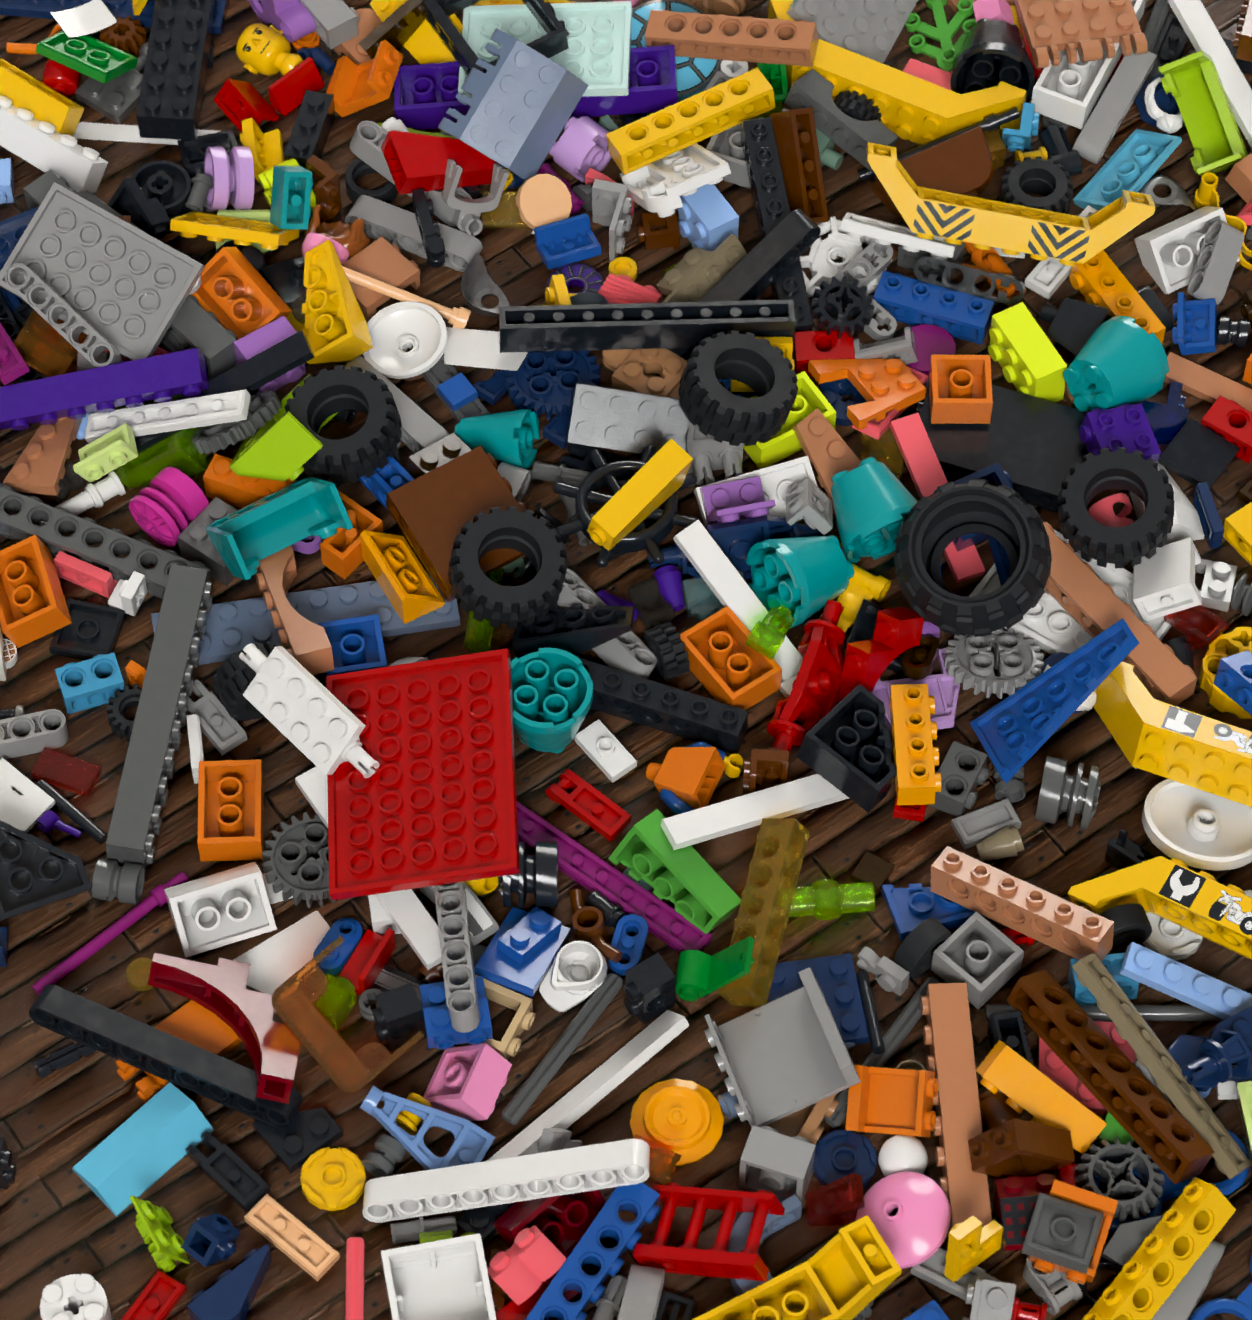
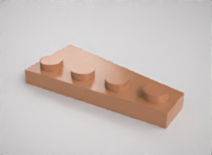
M817 408L795 425L793 430L805 455L809 457L810 463H813L817 471V479L821 487L825 488L829 498L832 500L831 487L834 484L832 477L841 471L846 470L849 472L859 467L861 461ZM832 500V509H833V512H834V514H835L834 505H833V500Z

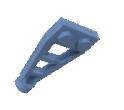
M375 1086L371 1088L359 1107L375 1117L425 1170L481 1162L496 1138L467 1119L387 1092L384 1093ZM379 1101L384 1102V1106L381 1109L376 1107ZM408 1111L422 1118L423 1124L416 1135H409L397 1125L396 1117L399 1112ZM431 1127L448 1130L454 1135V1142L444 1157L435 1156L424 1144V1134Z

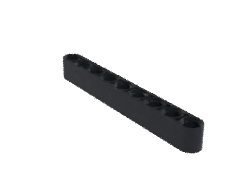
M46 985L29 1010L30 1018L36 1024L275 1128H288L303 1102L302 1095L293 1087L288 1104L257 1098V1078L254 1070L61 987Z

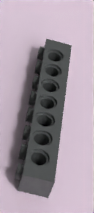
M0 486V535L20 542L36 534L50 549L53 556L56 557L58 552L62 551L112 573L113 580L116 581L120 579L129 580L133 571L145 575L147 593L161 599L164 596L171 564L208 570V582H212L210 569L199 561L191 562L183 559L174 551H163L153 547L146 540H135L126 536L118 529L102 527L90 518L84 517L82 519L72 515L65 508H54L44 504L37 497H27L17 493L9 486ZM11 511H19V513L15 515L8 514ZM40 521L47 522L42 526L35 525L37 522ZM66 532L74 533L68 537L62 536ZM93 543H100V544H101V545L98 546V547H90V546H89V545H91V544H93ZM119 554H128L125 558L116 557ZM149 564L156 565V567L152 569L143 568L144 566Z

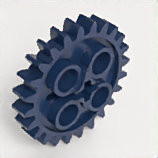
M590 350L528 352L517 371L505 370L506 389H509V398H515V406L524 405V409L535 410L537 417L542 413H546L547 420L551 419L552 414H556L558 419L562 420L563 413H569L573 382L600 386V366L597 365L596 356H590Z

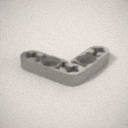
M875 241L872 242L835 275L838 282H841L843 276H847L849 283L857 279V287L867 286L891 263L893 257L892 246L882 245ZM875 252L878 254L883 252L885 254L884 258L879 256L873 264L871 263ZM855 267H863L868 275L864 278H859L853 274L852 270ZM873 299L871 305L875 306L873 315L876 314V318H872L870 324L865 325L864 331L876 341L891 339L896 331V320ZM884 324L888 325V329H887V330H886V329H882V330L880 331V330L877 329V328H878V325H880V326H883Z

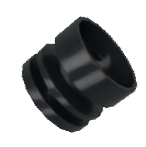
M519 841L520 873L498 876V890H500L503 900V908H511L512 893H519V908H524L527 893H534L536 907L557 908L558 842L537 841L534 855H527L524 841Z

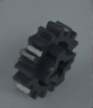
M833 276L830 284L822 281L820 289H815L810 308L814 309L811 317L812 319L819 318L817 327L826 326L827 335H830L832 331H836L837 337L841 338L843 332H847L851 338L854 335L855 329L862 333L865 325L870 324L871 315H873L875 306L871 305L873 295L865 296L868 287H857V279L849 283L847 276H843L842 281L838 282L836 277ZM841 301H842V306H843V309H844V313H842V307H841V303H840Z

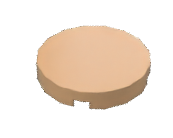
M537 174L525 180L519 187L516 196V207L518 206L519 216L522 221L530 228L535 229L539 226L567 219L572 208L571 194L567 186L558 177L550 174Z

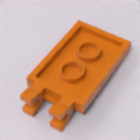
M190 1000L154 1027L221 1057L242 1042L231 1027L213 1012L193 1000ZM120 1060L115 1061L119 1067L117 1073L125 1082L140 1070ZM144 1071L147 1077L142 1078L135 1085L139 1090L137 1096L144 1103H147L169 1081ZM173 1084L176 1088H180V1086Z

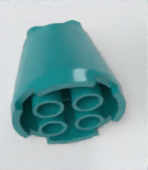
M1115 316L1105 321L1094 331L1068 369L1064 371L1063 377L1067 382L1069 391L1074 398V404L1078 410L1082 412L1097 408L1105 410L1116 408L1121 404H1133L1154 396L1163 388L1165 374L1169 372V365L1165 350L1153 332L1149 335L1144 329L1135 324L1134 318Z
M874 457L863 460L859 463V467L849 472L845 470L835 474L832 477L834 484L831 487V495L842 550L847 560L851 563H857L860 561V557L867 556L875 560L895 552V540L900 525L906 521L911 513L910 509L917 503V500L882 462H877Z
M834 535L768 539L753 545L746 559V563L749 566L751 565L753 581L748 586L776 623L782 626L783 630L802 624L822 609L827 600H834L848 587L849 579L854 576V568L846 560L840 548L839 540Z
M538 648V652L527 654L519 659L516 657L511 661L513 727L519 735V740L528 747L541 752L560 753L573 741L591 707L593 681L582 665V661L575 655L557 648Z

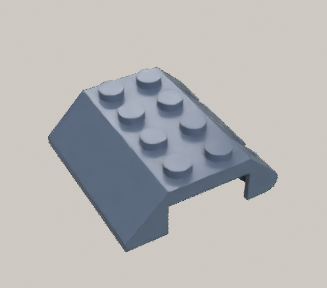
M496 28L490 40L500 45L501 48L499 49L490 43H487L485 46L488 53L499 57L496 65L493 66L486 60L478 58L475 64L486 70V73L473 67L461 87L463 91L472 95V97L469 98L459 92L455 97L463 105H468L470 109L464 116L456 109L449 108L446 114L456 119L457 122L454 123L443 117L438 128L494 160L521 179L527 180L538 172L587 89L588 84L528 45Z

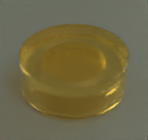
M137 958L128 965L126 976L129 985L133 989L147 991L154 987L147 985L152 964L151 959Z

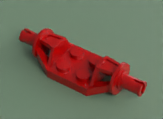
M827 600L820 620H809L805 624V634L798 647L799 652L803 655L802 664L797 678L793 682L791 694L788 698L778 701L773 720L769 721L767 725L768 733L775 738L772 748L789 751L790 754L792 746H800L805 734L836 706L844 665L840 645L844 643L846 637L844 631L837 626L844 610V606L837 601ZM796 720L799 722H803L804 724L799 726L795 724L794 721Z

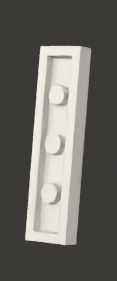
M1088 205L1079 216L1087 218L1098 210ZM1048 257L1046 261H1040L1026 277L1024 286L1049 299L1070 275L1071 266L1059 263V259Z
M849 212L844 216L840 230L847 231V235L854 238L867 236L875 238V242L882 245L895 243L903 245L902 248L910 252L923 250L931 252V255L946 259L947 257L952 258L957 249V245L945 242V238L934 236L931 240L919 238L908 227Z

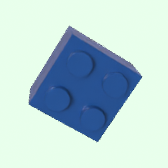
M379 614L318 623V625L324 627L331 644L335 669L325 672V677L387 667Z

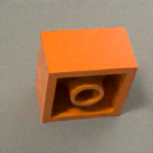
M931 355L929 368L931 424H990L993 406L990 355Z

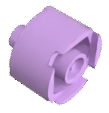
M583 116L579 119L572 117L565 124V132L559 141L554 143L549 154L553 156L556 164L580 182L585 183V175L590 168L601 172L612 158L609 154L606 134L609 131L588 116Z

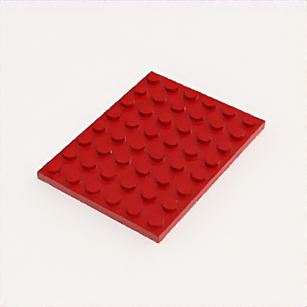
M508 648L326 676V689L366 726L359 735L362 748L380 764L378 769L372 767L376 772L369 778H364L349 761L341 763L333 775H327L329 895L331 899L339 900L520 873L511 657Z

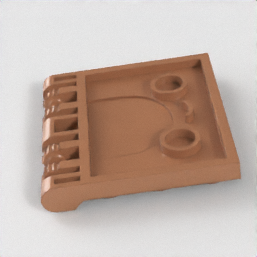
M1014 0L1037 69L1049 67V59L1052 66H1059L1061 60L1059 51H1065L1070 64L1077 62L1076 49L1081 62L1102 60V47L1106 58H1113L1115 56V46L1113 43H1119L1124 56H1130L1132 50L1135 55L1145 54L1148 51L1145 34L1141 31L1131 0Z

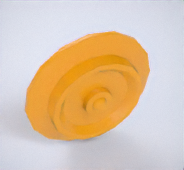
M681 1079L657 1082L643 1091L632 1107L630 1119L633 1139H641L648 1143L650 1146V1158L662 1164L676 1166L698 1162L710 1154L722 1137L724 1124L720 1104L712 1093L693 1081Z

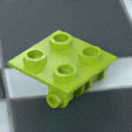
M133 1195L130 1196L138 1213L135 1217L137 1220L135 1225L142 1238H144L145 1244L149 1245L148 1250L152 1253L151 1255L158 1269H163L165 1273L170 1272L176 1267L175 1262L178 1260L189 1264L190 1261L185 1250L181 1248L184 1241L173 1231L171 1227L173 1220L169 1212L164 1207H157L148 1200L144 1201Z

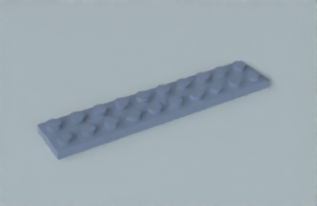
M427 573L446 603L441 608L406 624H403L376 580L293 592L286 595L290 605L300 615L317 625L320 622L379 614L382 638L461 626L457 599L447 602L429 573ZM263 597L212 604L210 614L206 613L205 623H207L205 638L199 644V650H201L199 665L225 661L250 643H272V645L281 646L277 630L280 629H274L270 616V611L273 610L266 609ZM160 612L151 613L154 635Z

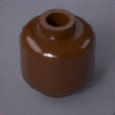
M988 1089L979 1096L981 1119L989 1130L1013 1118L1020 1119L1025 1112L1024 1109L1019 1114L1005 1103L1008 1096L1001 1090L994 1094Z

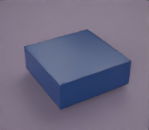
M462 372L437 386V392L453 411L478 398L477 390Z

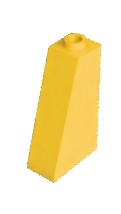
M671 438L591 518L587 529L591 539L597 545L603 546L610 551L683 485L693 458Z

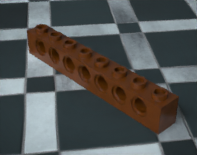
M1046 970L1019 978L1007 1002L1016 1011L1022 1013V1018L1174 1184L1201 1174L1215 1151Z

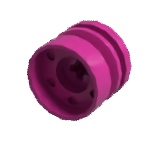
M168 466L164 467L151 480L150 487L143 488L139 495L134 496L128 506L134 520L145 533L161 545L173 547L178 543V536L209 505V502L203 491L191 478L180 470Z

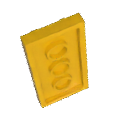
M196 211L172 218L170 222V231L180 232L181 237L196 238L197 235L207 236V240L222 242L224 238L232 239L236 245L249 246L251 242L259 243L261 248L269 250L278 249V246L288 245L290 241L299 238L300 230L280 229L266 221Z

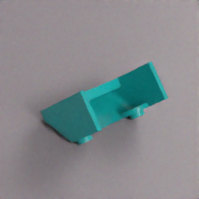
M307 477L212 522L205 529L232 575L248 580L258 572L257 567L261 564L260 560L309 536H320L321 539H325L335 535L337 528L349 530L353 528V525L335 484L314 477Z

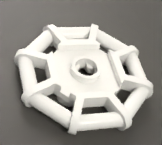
M829 217V222L818 224L821 229L819 236L830 232L828 238L821 240V237L818 238L810 246L809 256H800L802 268L809 267L813 277L809 280L803 271L808 298L813 297L815 289H820L819 285L822 281L829 284L833 276L864 250L862 248L863 242H867L869 245L875 241V238L867 236L854 238L847 235V231L840 230L842 221L837 220L836 217ZM875 252L871 263H874L879 256L884 258L885 254L883 252L879 254ZM837 256L843 257V262L836 263L831 259H836ZM855 267L852 270L853 274L859 278H864L868 275L863 267ZM883 271L867 285V294L875 293Z

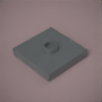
M1040 1192L1021 1253L1086 1274L1104 1213Z

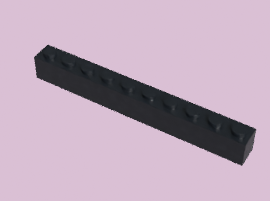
M793 299L499 307L500 353L695 348L699 346L703 339L707 337L712 338L713 334L724 332L726 335L729 331H739V334L744 335L746 332L755 334L754 337H792L794 344L796 323Z

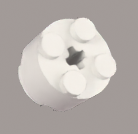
M89 1274L66 1275L58 1278L43 1289L40 1301L42 1320H112L106 1293L103 1287Z

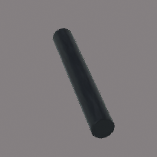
M41 779L37 782L36 785L56 801L54 805L99 844H103L107 840L108 834L46 780Z
M861 970L856 973L872 1052L874 1054H882L885 1052V1046L868 972Z

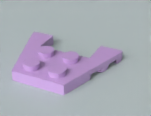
M945 648L939 649L938 662L941 674L929 675L922 680L905 678L880 681V678L878 679L872 694L884 702L885 725L891 733L890 685L928 684L929 696H934L935 714L930 715L931 721H936L937 729L954 727L961 683L954 684V677L947 675L948 669L944 668Z

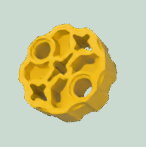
M1236 627L1232 632L1216 635L1208 644L1199 672L1200 688L1206 691L1209 696V703L1220 712L1235 714L1240 719H1252V716L1213 684L1216 674L1211 672H1217L1221 658L1247 650L1252 653V627Z

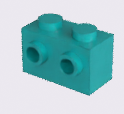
M274 166L270 212L271 224L280 229L308 230L311 216L310 196L313 188L311 171L302 166Z

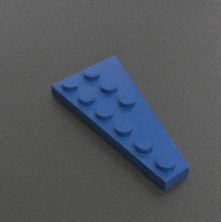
M1123 618L1024 685L1013 695L1008 696L970 722L975 734L1005 783L1020 770L1139 644V641Z

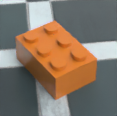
M223 247L204 266L205 268L201 273V285L195 293L191 294L207 313L212 312L218 319L219 324L226 330H232L238 339L282 316L286 318L292 312L237 247Z
M35 534L1 550L0 625L3 634L17 648H20L72 624L51 551Z
M728 606L680 634V640L684 643V650L688 654L687 659L690 662V670L716 701L747 710L781 689L782 668Z
M261 759L199 761L197 844L201 862L263 860L264 773Z

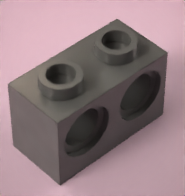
M953 741L937 772L941 773V792H936L935 804H929V806L955 817L962 816L966 808L971 810L978 796L975 790L978 784H985L990 772V768L986 767L988 754ZM962 767H969V768H971L972 770L966 771V770H963V769H961V768H962ZM956 791L959 795H952L948 792Z

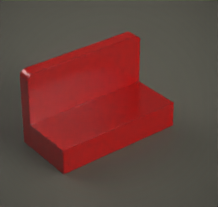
M228 78L213 99L241 133H243V120L253 118L259 126L263 119L277 122L280 117L249 82Z
M388 928L384 936L367 929L337 978V985L359 996L367 989H371L396 949L395 931Z

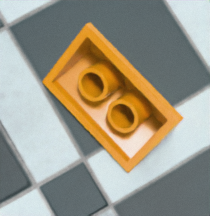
M366 530L360 533L362 558L403 624L441 608L446 603L404 536Z

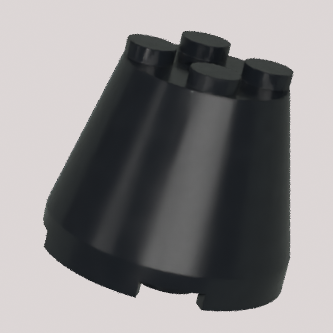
M980 19L977 21L976 26L968 33L952 66L951 91L964 94L999 85L1000 81L1026 90L1025 102L1027 103L1032 97L1035 86V70L1021 38L1019 28L1016 25L1001 20Z

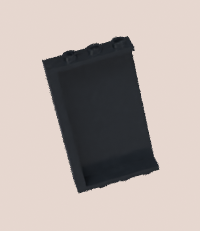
M928 378L925 385L926 398L924 401L918 402L915 413H919L946 479L954 482L995 463H999L1002 470H1006L1009 473L1013 490L1019 493L1025 502L1058 513V494L1062 490L1061 482L1064 476L1070 475V468L1075 462L1083 464V456L1089 454L1086 444L1081 441L1079 436V427L1088 412H1082L1072 407L992 384L993 406L990 424H931ZM904 461V462H903V467L907 468V466H906V464H905V461ZM992 479L988 480L989 484L995 485Z

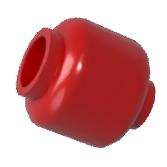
M50 59L45 63L42 83L65 97H69L75 94V91L78 89L80 72Z

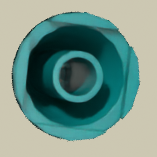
M528 409L462 418L460 423L456 424L454 434L471 450L481 445L485 453H490L496 460L521 468H529L537 454L538 449L532 448L534 439H539L540 431L537 414Z

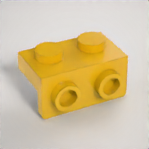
M253 118L242 121L243 133H240V140L242 146H248L251 150L254 177L259 182L258 174L284 162L282 135L279 129L263 133Z

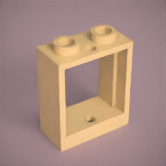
M483 978L487 999L517 1011L500 1042L489 1039L481 1043L488 1044L508 1061L510 1056H516L522 1040L520 1037L523 1031H529L533 1025L536 1013L533 1012V1000ZM462 1043V1044H456V1045H457V1046H468V1045H473V1044Z

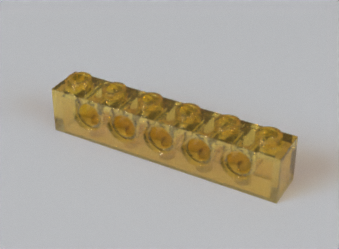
M763 818L760 831L757 833L756 846L753 858L749 864V873L745 888L742 891V900L738 916L734 922V931L730 943L731 946L749 936L754 938L752 958L755 961L750 967V973L718 989V994L733 1006L761 1007L767 1004L810 831L793 818Z

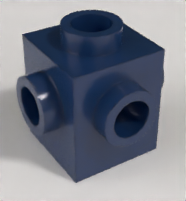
M216 1212L204 1218L199 1217L194 1221L181 1248L204 1267H207L221 1260L226 1261L233 1255L237 1248L235 1242L241 1232L232 1225L227 1217Z

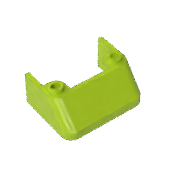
M1201 50L1158 67L1160 73L1165 76L1161 78L1163 88L1166 94L1172 93L1173 97H1175L1194 147V156L1190 160L1195 173L1202 176L1207 172L1217 173L1233 168L1237 162L1248 156L1216 66L1210 55Z
M302 380L298 385L302 387L304 381ZM293 390L280 401L282 408L278 410L279 413L273 415L274 418L265 422L266 425L260 427L255 434L243 440L229 465V468L236 475L276 481H286L289 478L291 481H294L304 471L305 468L302 465L322 448L323 444L289 411L286 413L285 405L289 398L293 399ZM335 413V414L329 416V417L322 423V425L320 426V428H319V430H318V433L320 432L321 428H322L328 421H330L337 413Z

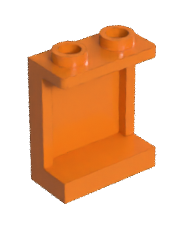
M387 40L380 42L375 58L356 65L346 55L338 58L326 94L334 96L335 112L342 118L389 99L403 55Z
M854 1065L861 1082L849 1087L845 1130L930 1138L931 1131L934 1130L936 1125L935 1111H932L933 1098L937 1097L939 1087L938 1079L935 1078V1072Z
M1054 1179L1049 1193L1050 1196L1104 1213L1087 1273L1084 1274L1033 1256H1029L1028 1261L1034 1263L1033 1267L1039 1271L1052 1274L1053 1270L1065 1273V1278L1074 1283L1085 1284L1086 1281L1092 1283L1119 1201Z

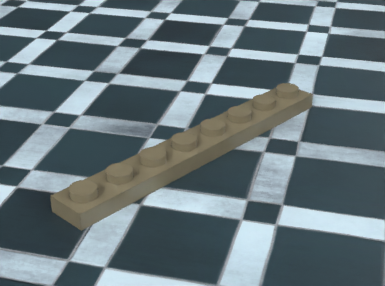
M1092 953L1076 962L1072 968L1077 973L1079 982L1090 990L1096 999L1099 1009L1110 1017L1116 1026L1119 1036L1130 1044L1135 1051L1137 1060L1144 1067H1147L1155 1078L1157 1087L1167 1094L1175 1105L1176 1111L1215 1151L1212 1156L1215 1159L1217 1168L1226 1174L1229 1179H1232L1252 1165L1196 1088L1187 1083V1076L1183 1077L1181 1068L1097 955Z

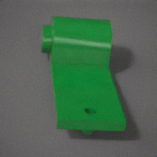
M749 936L712 956L697 950H685L679 953L676 971V994L682 1000L696 1001L698 998L704 997L750 973V967L755 961L752 958L754 938Z

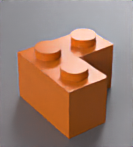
M338 490L353 528L349 530L337 528V533L326 538L320 544L322 564L345 580L364 561L362 558L360 533L363 530L384 532L381 519Z

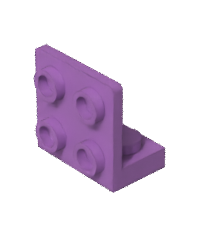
M760 476L700 488L707 524L734 522L740 520V517L749 519L769 514L768 510L776 506L775 500L765 501Z

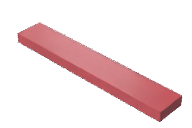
M919 413L891 421L889 426L920 499L923 496L929 497L938 486L944 485L948 481ZM953 542L946 547L943 553L956 584L984 575L985 568L975 545L959 552Z

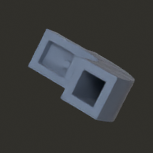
M796 1194L787 1199L785 1197L778 1199L785 1208L784 1215L767 1214L759 1248L768 1236L801 1218L802 1203ZM743 1212L731 1232L728 1252L740 1253L741 1250H744L754 1213ZM769 1272L767 1275L766 1282L773 1279ZM729 1278L732 1289L737 1297L765 1283L764 1281Z

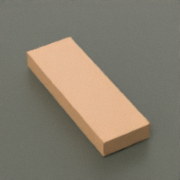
M268 1194L244 1216L246 1223L316 1281L340 1259V1254Z

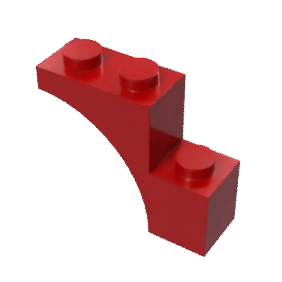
M905 607L878 610L873 639L847 643L837 701L841 702L859 684L872 693L878 679L887 666L904 651L920 645L924 624L922 617Z

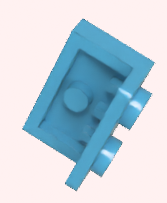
M1023 102L1020 130L1003 128L1002 140L1007 150L1012 152L1021 150L1024 152V149L1031 148L1032 136H1038L1040 113L1035 112V103Z

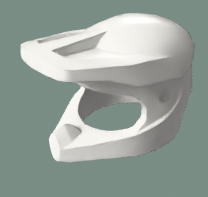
M573 941L566 944L556 955L554 963L540 985L539 991L542 998L556 1011L565 1012L586 1000L602 985L607 974V962L603 954L588 942Z

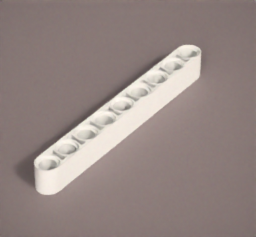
M627 1139L374 1178L365 1184L362 1212L367 1220L382 1223L639 1184L646 1181L649 1177L650 1146L641 1139Z

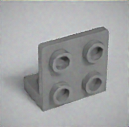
M595 179L592 186V222L603 226H610L609 262L617 258L618 254H623L626 238L623 236L625 231L629 232L631 229L632 215L629 214L633 199L628 197V185Z

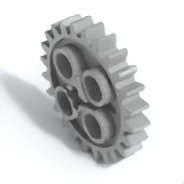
M1003 628L993 631L992 635L975 637L974 634L954 635V640H949L948 647L945 648L944 668L948 669L947 675L949 677H954V684L963 683V690L974 688V695L983 691L986 698H989L992 693H996L997 697L1002 699L1003 693H1007L1009 696L1013 695L1015 691L1042 673L1044 654L1040 653V646H1034L1033 638L1024 640L1025 633L1016 635L1014 634V628H1010L1008 631H1003ZM992 646L994 648V654L991 652ZM994 667L997 670V676H995Z

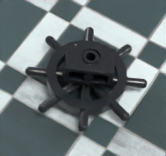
M652 445L646 446L640 461L621 460L607 463L599 449H592L589 455L597 469L588 474L579 487L562 482L554 483L553 491L555 493L576 498V520L556 528L560 538L582 531L592 543L596 544L591 539L587 529L591 518L598 511L590 514L588 511L589 503L604 506L622 488L619 481L630 480L656 454V448ZM695 474L686 475L683 485L676 492L695 485L698 480ZM607 485L613 496L597 491ZM674 492L664 501L665 509H655L610 551L603 546L597 545L602 548L596 561L597 565L604 568L612 559L645 549L655 564H661L664 561V555L657 544L670 534L675 525L687 528L697 521L698 518L678 513L677 493Z

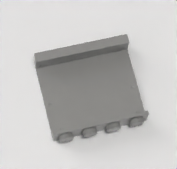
M810 967L798 972L804 987L718 1027L715 1021H712L709 1014L705 1015L709 1026L708 1029L704 1030L705 1035L712 1048L717 1046L719 1052L714 1054L715 1060L721 1072L727 1071L729 1077L725 1078L724 1082L731 1097L737 1096L739 1101L734 1104L740 1120L742 1122L748 1120L751 1127L754 1125L761 1128L762 1126L769 1125L861 1082L819 983Z

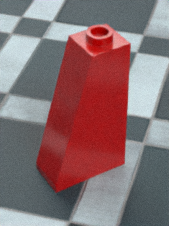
M388 131L381 146L399 195L410 194L412 190L421 188L424 189V192L443 190L447 159H453L456 165L463 168L457 188L491 184L493 165L497 163L459 139Z

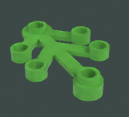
M925 0L926 6L933 10L937 28L922 22L918 14L910 13L905 23L906 30L920 33L913 35L909 39L911 51L936 59L940 69L951 73L952 66L970 32L968 29L976 26L975 19L966 20L974 14L973 0H960L957 4L958 12L949 24H947L944 11L947 0ZM962 26L964 33L953 45L951 39ZM923 35L939 41L942 49L927 44Z

